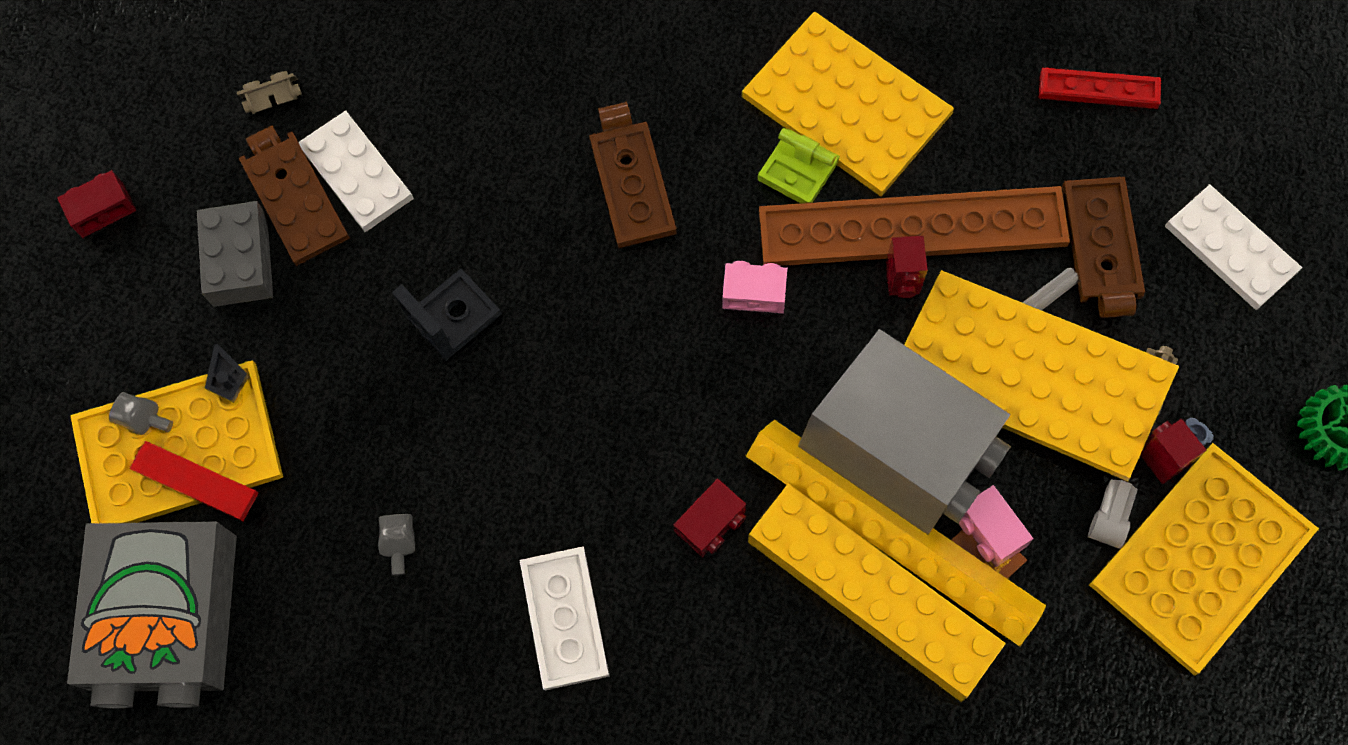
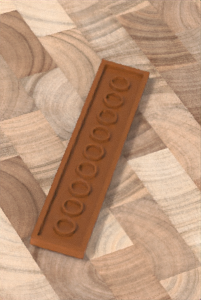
M1061 186L759 206L763 265L774 263L783 266L887 259L892 237L924 236L926 256L1067 247L1070 243Z

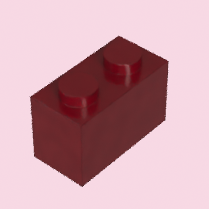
M112 170L99 174L93 180L79 187H73L65 194L57 197L70 226L82 238L137 211L123 182Z
M924 236L892 237L886 259L889 296L898 295L900 298H910L920 294L928 271Z
M1180 419L1173 425L1166 421L1152 431L1153 434L1147 438L1146 446L1142 449L1140 456L1159 481L1164 484L1188 468L1207 450L1186 423Z
M717 478L673 524L674 532L701 557L708 551L713 554L723 544L724 539L722 536L730 528L735 531L746 519L744 515L746 503Z

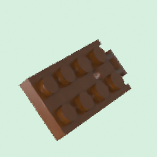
M627 102L598 108L603 132L589 135L618 248L677 234L647 122L632 125ZM629 157L632 161L630 164L624 165L621 163V159Z
M273 125L246 138L255 156L249 159L242 156L239 160L291 259L297 266L350 239L294 133H288L289 139L282 142ZM280 170H285L287 172V175L284 179H278L276 177V174Z
M1125 177L1064 181L1062 190L1075 271L1079 275L1077 283L1080 302L1086 303L1089 297H1098V311L1101 318L1134 316L1136 312V299L1144 297L1145 288ZM1109 262L1112 265V269L1104 270L1101 263Z

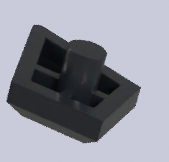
M215 344L205 389L234 403L249 375L218 344Z

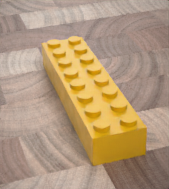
M790 484L786 485L749 533L748 543L960 702L970 695L1006 644Z

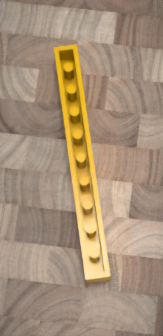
M773 420L759 432L746 455L747 458L786 485L790 484L852 531L1009 640L1021 646L1038 623L1046 608L1045 604L934 528L927 535L798 447L801 437L776 420Z

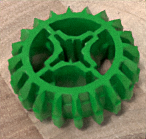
M1333 385L1327 391L1325 389L1319 390L1315 393L1314 397L1311 396L1306 401V406L1299 413L1303 418L1298 421L1297 426L1304 429L1299 434V438L1307 439L1309 442L1305 445L1304 450H1311L1313 448L1316 452L1313 460H1319L1323 457L1325 458V467H1331L1336 464L1339 471L1348 468V385H1344L1340 389L1337 385ZM1328 407L1330 412L1327 415L1329 423L1323 426L1322 414L1324 409Z

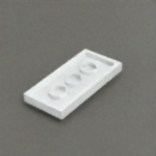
M344 111L299 141L306 157L364 232L414 199L411 192L347 111Z
M1211 185L1207 186L1165 225L1171 233L1255 310H1258L1302 269L1295 260Z
M584 547L520 560L543 689L550 690L609 677Z

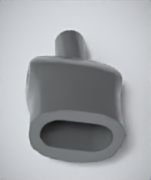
M126 392L119 394L109 413V421L111 423L123 426L138 435L145 434L150 427L167 433L173 427V421L157 415L159 407L156 402L136 397Z
M411 514L380 516L379 553L383 556L391 557L393 576L405 575L404 556L415 551L413 516Z

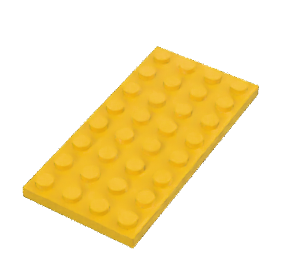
M942 270L904 344L1011 414L1002 428L1125 481H1129L1179 368L1176 364Z

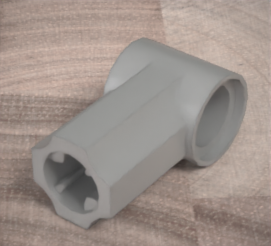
M1111 479L1106 487L1100 510L1096 512L1090 525L1088 537L1121 549L1130 529L1128 519L1138 489L1126 481Z

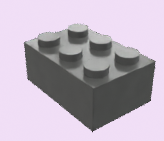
M253 201L197 210L202 295L213 307L273 298L268 220L259 203Z

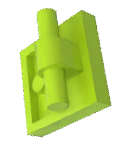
M783 128L778 136L780 142L759 172L758 181L801 204L813 203L837 166L840 156L820 146V143L805 135L801 136L790 129Z

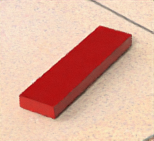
M1042 68L1040 72L1039 99L1158 109L1161 103V78Z
M148 441L144 442L129 468L133 472L240 521H244L258 495L256 490Z

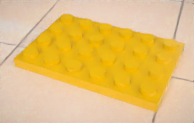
M815 11L742 90V97L787 130L790 129L801 136L805 135L820 143V146L839 155L840 159L837 166L879 196H882L952 115L954 110L951 105Z
M252 360L238 364L249 375V378L234 403L205 389L208 374L136 395V397L156 402L159 407L157 415L173 421V427L168 433L150 427L145 434L138 435L123 426L111 423L109 421V413L114 402L70 415L91 523H138L201 503L129 469L145 441L249 488L283 478L255 362Z
M1214 443L1197 459L1089 584L1090 587L1194 676L1201 672L1319 529Z

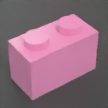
M735 261L732 264L726 263L723 309L784 313L787 268L774 263H767L763 266L750 265L745 261Z
M994 485L976 497L959 522L962 530L967 535L972 534L978 542L977 548L981 556L987 562L991 561L995 567L1026 548L1033 540L1031 534Z

